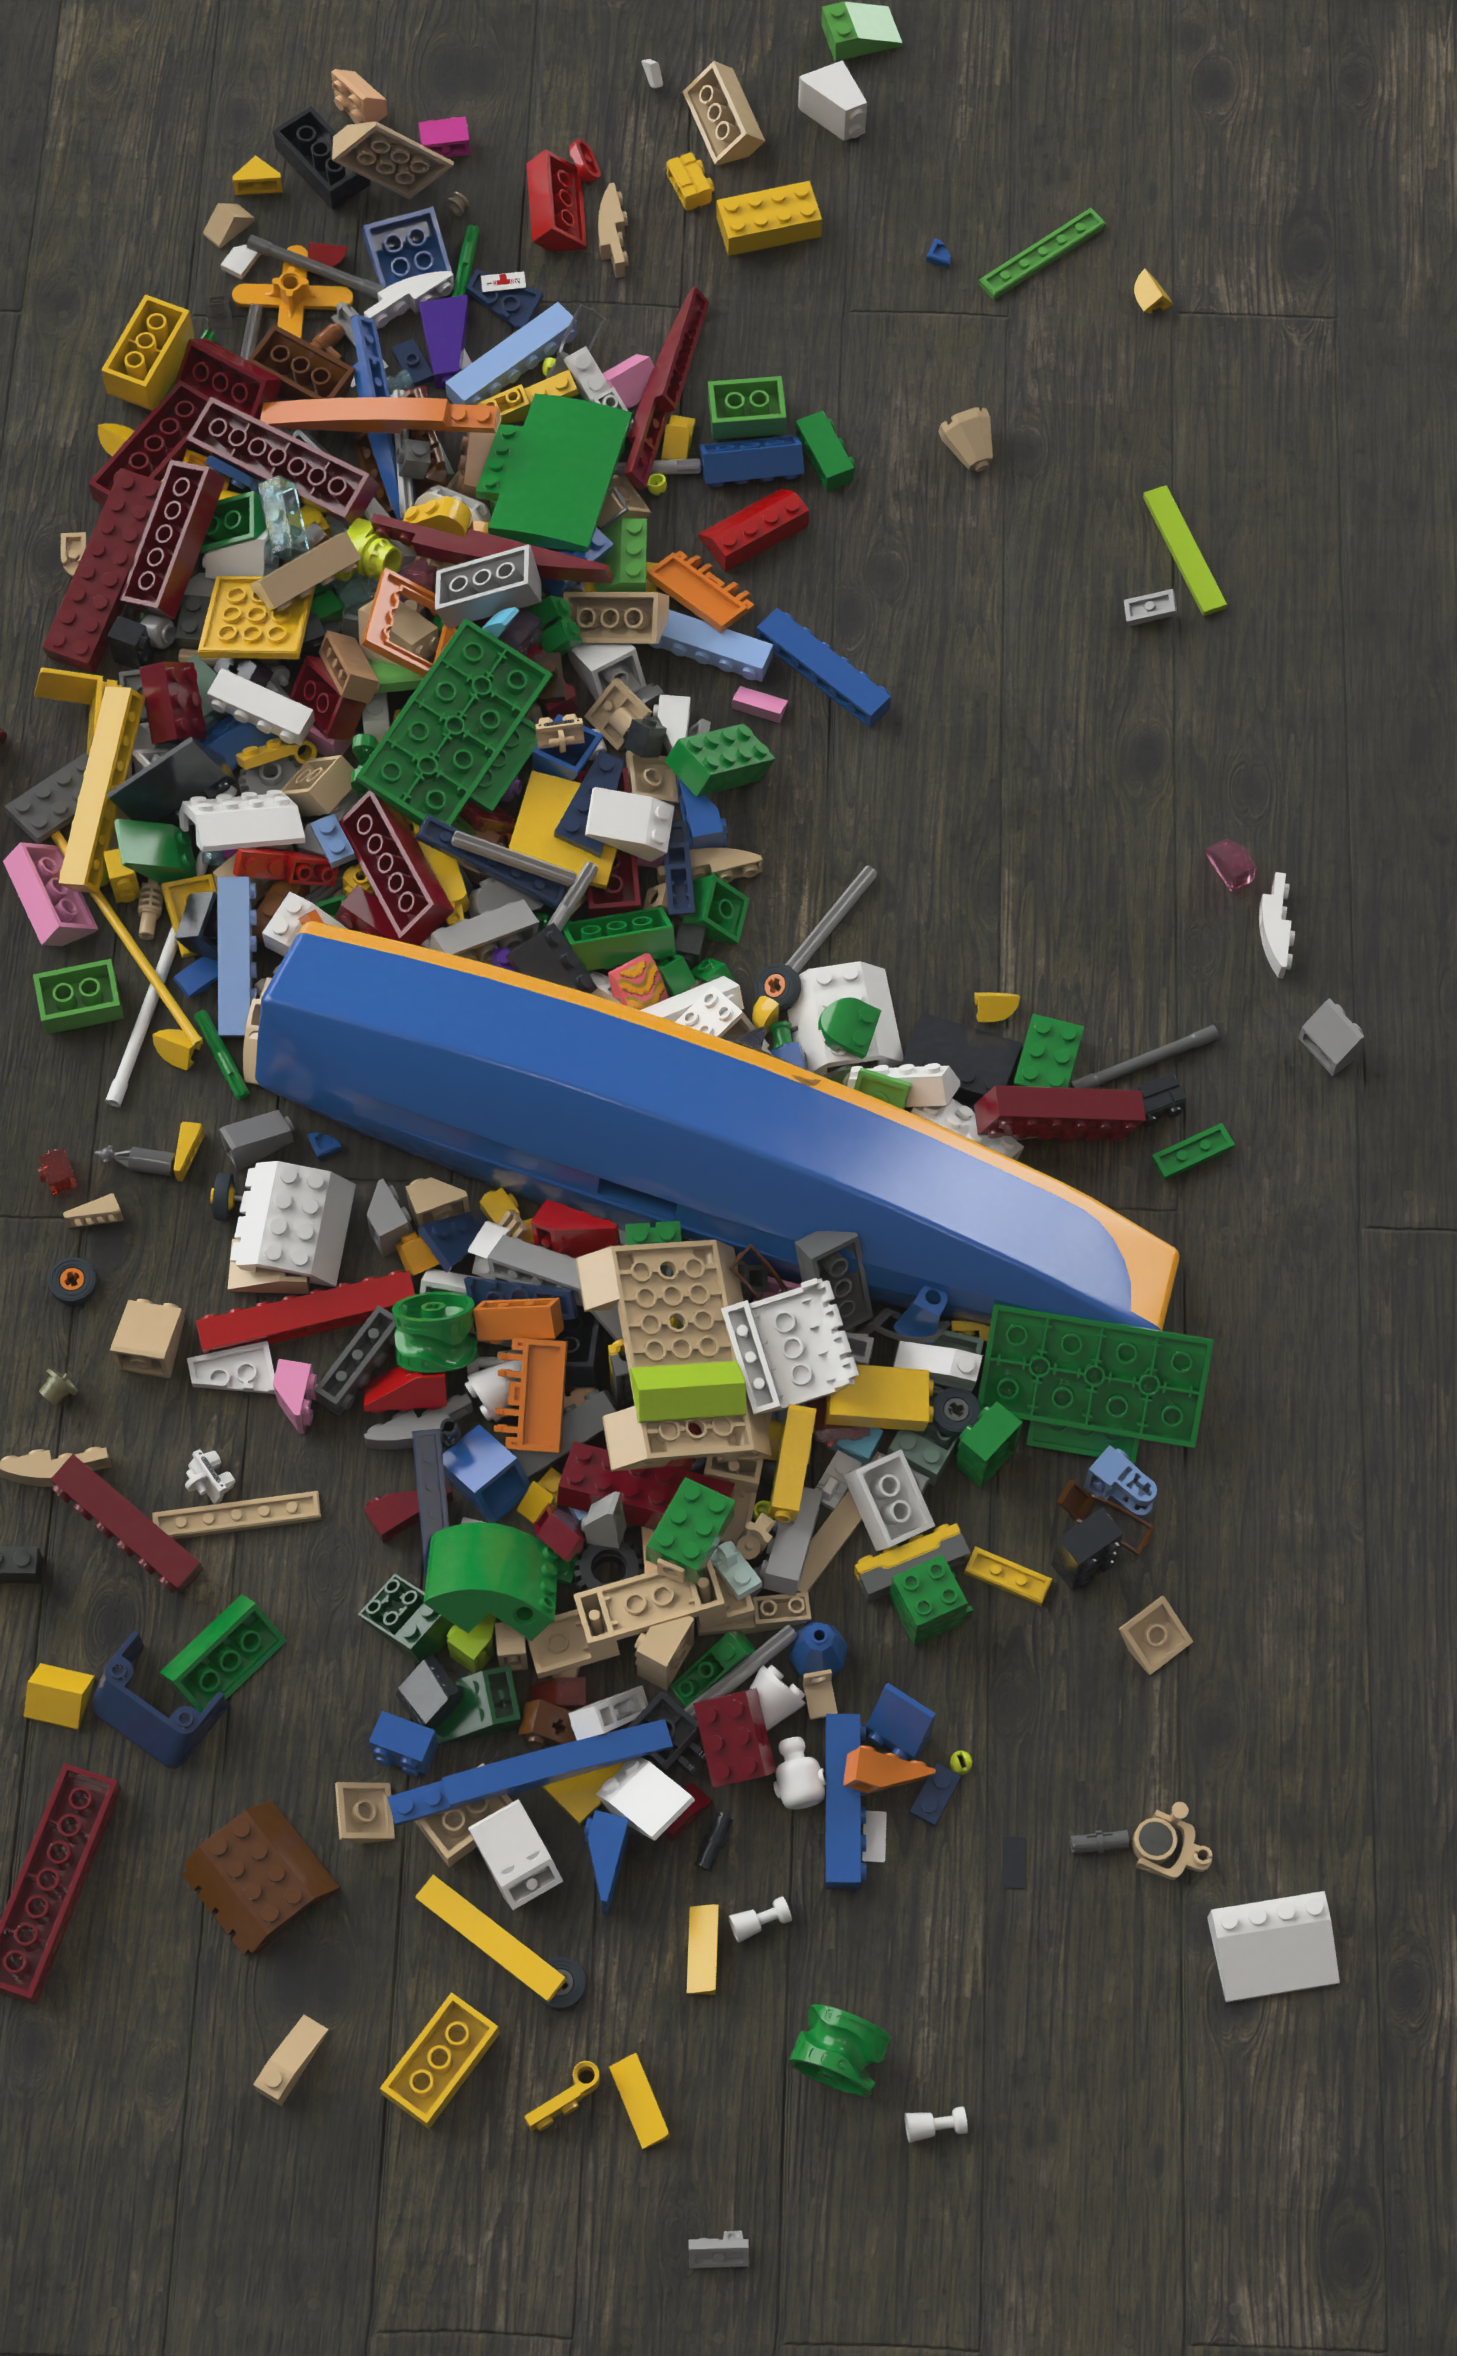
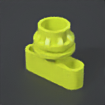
M357 518L346 532L361 559L355 562L357 567L345 574L340 570L333 574L334 577L346 582L358 571L362 577L378 580L385 568L398 573L402 562L401 550L394 547L390 540L380 538L379 535L375 534L370 521Z

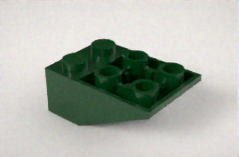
M394 1574L358 1613V1616L407 1657L420 1664L433 1654L435 1656L447 1643V1634L455 1624L423 1604L425 1592L397 1574Z
M510 1665L483 1670L456 1680L463 1686L460 1704L440 1726L435 1727L438 1745L520 1729L521 1718Z

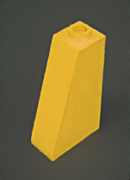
M789 1404L782 1424L768 1517L775 1518L779 1522H796L799 1513L817 1410L815 1408Z

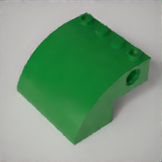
M475 1522L444 1528L431 1536L423 1604L466 1633H469L491 1613L533 1641L550 1623L552 1624L555 1621L559 1555L537 1538L510 1526L497 1523Z

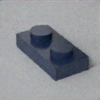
M935 1763L933 1769H936L935 1774L927 1778L909 1812L910 1815L933 1827L936 1826L961 1779V1775L938 1763Z

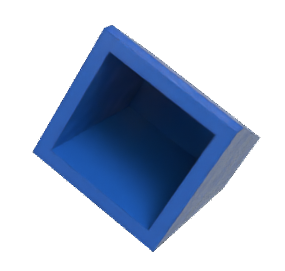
M558 714L553 722L563 721L564 716ZM583 726L585 743L566 745V752L560 753L559 746L538 749V745H536L532 751L533 771L573 781L603 739V735Z
M480 1425L468 1432L456 1445L443 1453L445 1475L489 1523H496L520 1503L531 1485L517 1457Z

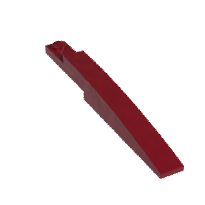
M696 286L691 288L666 338L643 393L628 437L633 446L624 475L638 490L647 486L668 414L677 410L708 309L709 301Z
M375 513L370 521L375 534L379 535L380 538L400 541L406 546L413 545L417 556L454 565L528 545L469 529L466 537ZM530 545L541 579L591 583H611L613 580L608 565Z

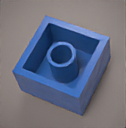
M384 1711L381 1712L369 1740L372 1755L376 1758L375 1761L386 1767H391L392 1764L401 1767L403 1773L412 1777H417L418 1774L426 1777L438 1748L435 1730Z

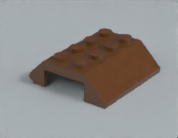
M416 388L414 390L408 389L401 397L423 398L421 389ZM409 429V439L430 443L431 463L424 479L413 478L418 499L433 486H448V476L445 459L439 447L435 431ZM362 432L353 440L362 471L370 474L380 485L374 498L391 518L396 519L397 517L377 466L368 432Z
M272 1800L243 1811L200 1844L184 1863L186 1871L182 1874L194 1891L200 1887L202 1888L198 1896L211 1913L217 1909L219 1910L215 1918L226 1933L230 1935L236 1932L232 1940L243 1955L250 1951L251 1953L261 1951L271 1943L269 1937L313 1902L318 1906L340 1889Z

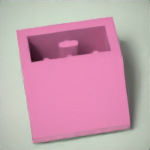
M279 1359L273 1381L278 1404L298 1433L305 1434L306 1425L311 1426L313 1419V1410L310 1408L312 1400H316L314 1389L318 1385L316 1384L317 1375L313 1374L311 1364Z

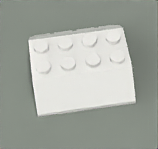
M269 790L267 794L257 795L255 792H245L238 797L220 794L215 799L195 796L191 797L190 801H182L178 815L180 828L183 831H189L188 825H196V845L203 852L305 843L298 806L280 790Z
M859 961L812 968L798 975L801 980V991L798 999L790 1006L792 1008L788 1009L787 1012L789 1022L792 1024V1030H797L792 1033L793 1042H799L804 1050L809 1072L826 1077L828 1067L877 1060L878 1066L887 1065L892 1067L901 1065L903 1053L885 969ZM847 997L856 998L882 1010L867 1056L863 1059L841 1049L831 1050L824 1043L825 1038L822 1031L818 1030V1020L822 1011L839 999Z
M280 1161L256 1163L255 1168L248 1169L245 1187L251 1189V1191H244L240 1213L246 1214V1216L238 1218L235 1238L241 1241L233 1243L230 1261L236 1263V1266L240 1267L239 1269L256 1272V1267L308 1276L310 1277L309 1283L335 1288L356 1184L331 1171Z
M814 1278L802 1282V1287L750 1304L746 1300L721 1308L736 1359L746 1382V1391L754 1415L788 1409L789 1404L800 1405L835 1394L855 1384L853 1378L859 1376L854 1357H846V1354L852 1351L845 1330L838 1332V1328L843 1326L837 1304L830 1305L829 1303L835 1299L829 1280L822 1281V1279Z

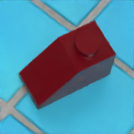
M693 1782L683 1787V1789L695 1801L663 1832L671 1842L712 1804V1801Z

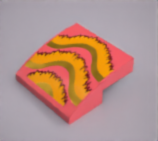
M645 953L608 973L612 995L615 998H620L622 1005L642 1010L669 999L662 976L649 953Z

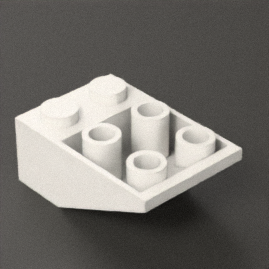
M519 1799L468 1827L500 1892L512 1910L563 1882L551 1856Z

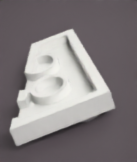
M268 1341L187 1358L193 1387L275 1394L273 1387L275 1373Z

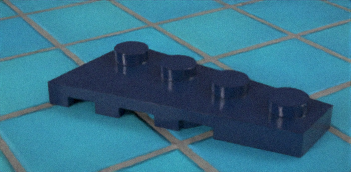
M602 750L599 751L555 829L554 837L601 858L604 843L585 836L592 789L598 787L617 791L623 760Z
M469 1276L464 1278L467 1296L474 1300L475 1307L482 1301L560 1298L563 1320L575 1319L579 1316L573 1289ZM474 1322V1324H473V1325H474V1330H475V1332H477V1331H476V1324H475V1322Z

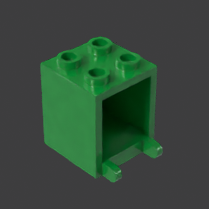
M943 1554L892 1577L889 1598L913 1646L963 1624L965 1616L974 1612L972 1606H967L968 1602L956 1581V1575L951 1571Z

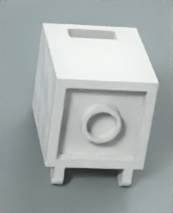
M714 986L676 1021V1023L769 1056L771 1055V1052L767 1049L769 1044L746 1015Z

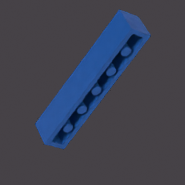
M776 608L757 626L756 639L773 644V653L868 728H871L890 709L891 696L884 687H878L870 680L866 673L859 672L851 665L848 659L843 656L840 657L833 652L826 642H821L815 638L808 628L797 624L790 614L783 613Z
M826 1714L825 1889H860L861 1880H866V1863H861V1852H866V1835H861V1824H866V1807L861 1806V1796H866V1793L843 1787L847 1754L860 1746V1740L866 1739V1723H860V1714Z

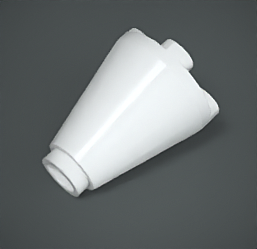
M511 1360L467 1376L469 1381L465 1383V1386L472 1397L478 1396L482 1401L483 1405L479 1408L487 1421L494 1419L497 1423L504 1417L495 1414V1408H513L514 1405H508L509 1381L521 1382V1378L497 1376L498 1370L511 1369L513 1371H522V1361Z
M772 1664L768 1669L764 1665L759 1669L750 1689L757 1688L767 1731L802 1708L806 1703L803 1700L805 1694L793 1683L788 1687L781 1681L784 1675Z

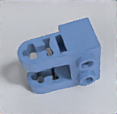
M1110 1445L1089 1468L1084 1488L1092 1494L1108 1501L1111 1500L1141 1519L1148 1517L1151 1513L1153 1501L1157 1494L1156 1484L1129 1461V1457L1125 1452L1118 1448L1115 1450ZM1134 1478L1138 1479L1136 1484L1133 1482ZM1145 1487L1149 1488V1493L1147 1494L1142 1489ZM1135 1504L1144 1506L1145 1510L1143 1508L1136 1510L1134 1508Z

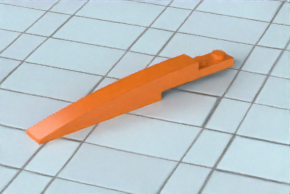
M328 398L263 403L260 421L274 428L394 434H403V429L496 433L500 410L498 406L449 404L448 399Z

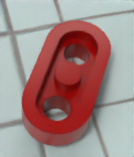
M577 139L569 146L570 156L576 165L579 178L584 182L593 183L601 176L600 169L589 145L583 140Z

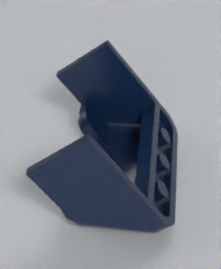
M134 1630L106 1665L92 1698L91 1707L99 1719L167 1768H178L203 1740L228 1708L224 1694L219 1691L202 1713L193 1707L183 1706L175 1710L171 1717L168 1718L126 1688L134 1675L131 1663L145 1647L140 1634Z

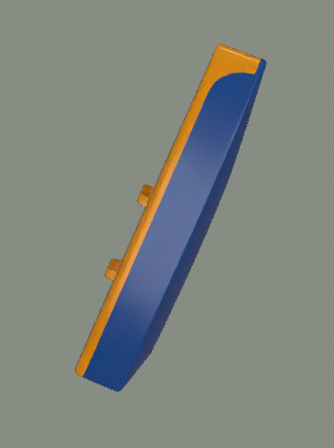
M315 921L306 922L301 927L261 998L255 1079L262 1088L364 1135L499 1189L502 1187L504 1191L542 1205L547 1199L563 1203L567 1207L585 1211L604 1220H610L618 1224V1229L626 1231L625 1224L650 1223V1227H656L655 1222L680 1221L682 1237L696 1241L718 1240L734 1247L736 1258L740 1252L744 1251L751 1244L768 1261L781 1279L799 1284L802 1283L795 1248L796 1241L816 1231L856 1232L859 1235L862 1251L861 1262L866 1274L870 1301L908 1309L916 1300L920 1290L927 1286L947 1294L948 1300L941 1316L985 1325L991 1324L994 1303L1086 1319L1163 1330L1180 1255L1175 1247L1096 1199L1051 1176L934 1122L767 1054L583 991L479 961ZM843 1248L838 1250L848 1261V1269L845 1273L858 1272L855 1254ZM751 1250L741 1259L747 1265H764ZM768 1270V1275L773 1276L771 1272ZM929 1291L925 1295L926 1300L930 1304L935 1305L941 1301L940 1295L935 1291Z

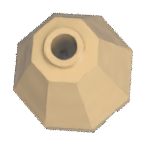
M975 407L952 416L953 422L949 425L946 421L943 422L938 431L942 441L968 470L980 472L987 469L993 459L991 424L987 409L982 408L980 412V409Z

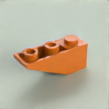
M859 1746L847 1754L843 1787L869 1794L923 1780L935 1774L936 1769L926 1767V1764L921 1761L909 1762L901 1759V1756L894 1753L882 1754L876 1752L873 1747Z

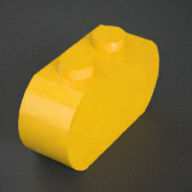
M445 496L410 507L406 510L403 521L466 537L472 514L468 506L462 501ZM413 545L407 546L408 548L415 551Z

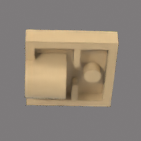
M614 678L584 717L596 729L600 730L601 734L616 750L622 751L632 719H643L644 716H650L653 712L619 678Z

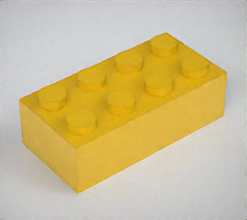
M810 181L717 200L716 218L728 256L821 237L822 217Z
M451 1992L380 2087L382 2095L430 2129L499 2036V2027Z

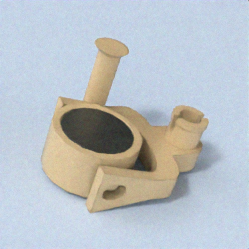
M1176 1802L1172 1806L1171 1815L1156 1810L1153 1818L1146 1819L1140 1823L1132 1836L1131 1843L1133 1852L1139 1859L1135 1868L1170 1880L1177 1879L1185 1867L1196 1872H1203L1209 1868L1212 1863V1851L1206 1846L1194 1844V1827L1181 1821L1189 1812L1188 1806L1185 1803ZM1174 1828H1177L1183 1835L1181 1852L1175 1865L1166 1869L1157 1864H1162L1168 1860L1175 1850L1177 1835ZM1198 1855L1202 1856L1204 1858V1861L1200 1860L1198 1858Z

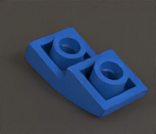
M202 957L174 976L173 980L189 999L209 990L211 983L218 980V961Z

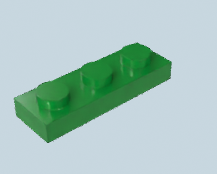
M1220 1123L1153 1154L1151 1160L1163 1181H1166L1234 1149L1235 1144L1223 1123Z

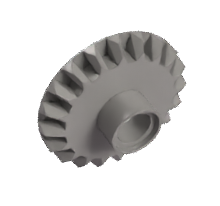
M290 755L247 770L242 768L238 778L241 793L255 792L257 795L267 794L269 790H281L302 767L301 763ZM269 775H276L273 778H267Z

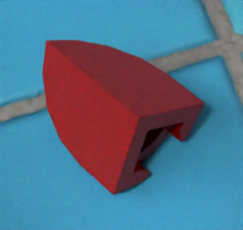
M309 242L308 258L333 267L343 259L348 246Z

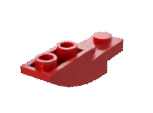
M257 847L256 850L238 848L233 874L237 877L285 880L289 884L335 887L339 866L332 869L326 857L297 851Z

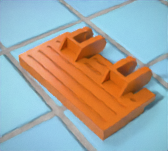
M678 551L676 554L671 553L647 571L646 579L720 633L754 608V604L749 601L750 593L744 590L734 597L739 589L738 584L732 582L725 587V583L712 574L714 568L711 564L707 563L697 570L702 561L698 555L687 560L688 556L682 551Z
M512 1338L511 1350H523V1354L499 1353V1359L503 1361H522V1371L501 1369L498 1370L497 1375L521 1378V1382L509 1381L508 1405L519 1406V1409L495 1408V1414L499 1416H519L518 1426H508L507 1424L494 1425L495 1432L518 1433L517 1437H506L505 1448L561 1452L568 1341Z

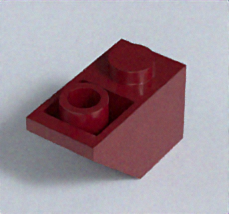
M548 1503L534 1522L533 1527L537 1536L565 1561L570 1562L573 1556H577L583 1549L585 1539L576 1518Z

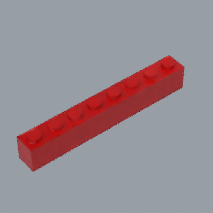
M398 1270L380 1278L367 1277L355 1284L342 1283L333 1289L325 1291L323 1289H316L309 1292L308 1295L299 1297L295 1295L287 1296L282 1301L274 1303L261 1302L255 1307L248 1309H232L227 1314L206 1315L201 1320H197L196 1324L203 1354L268 1341V1344L272 1345L365 1323L378 1305L392 1313V1308L398 1301L415 1295L410 1272Z

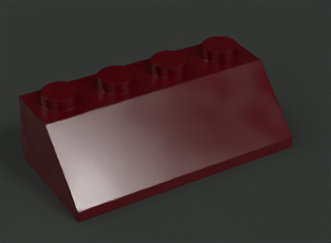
M206 338L188 340L174 385L181 380L209 398L213 397L260 420L263 403L276 401L283 379Z

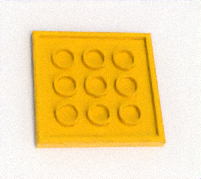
M216 576L198 648L199 658L299 659L314 592L303 598H300L299 595L290 599L292 604L281 611L277 607L269 610L250 586V584L264 576Z
M532 771L508 849L576 873V877L587 861L592 862L598 867V872L590 886L606 889L618 849L604 843L601 858L554 837V831L581 783Z

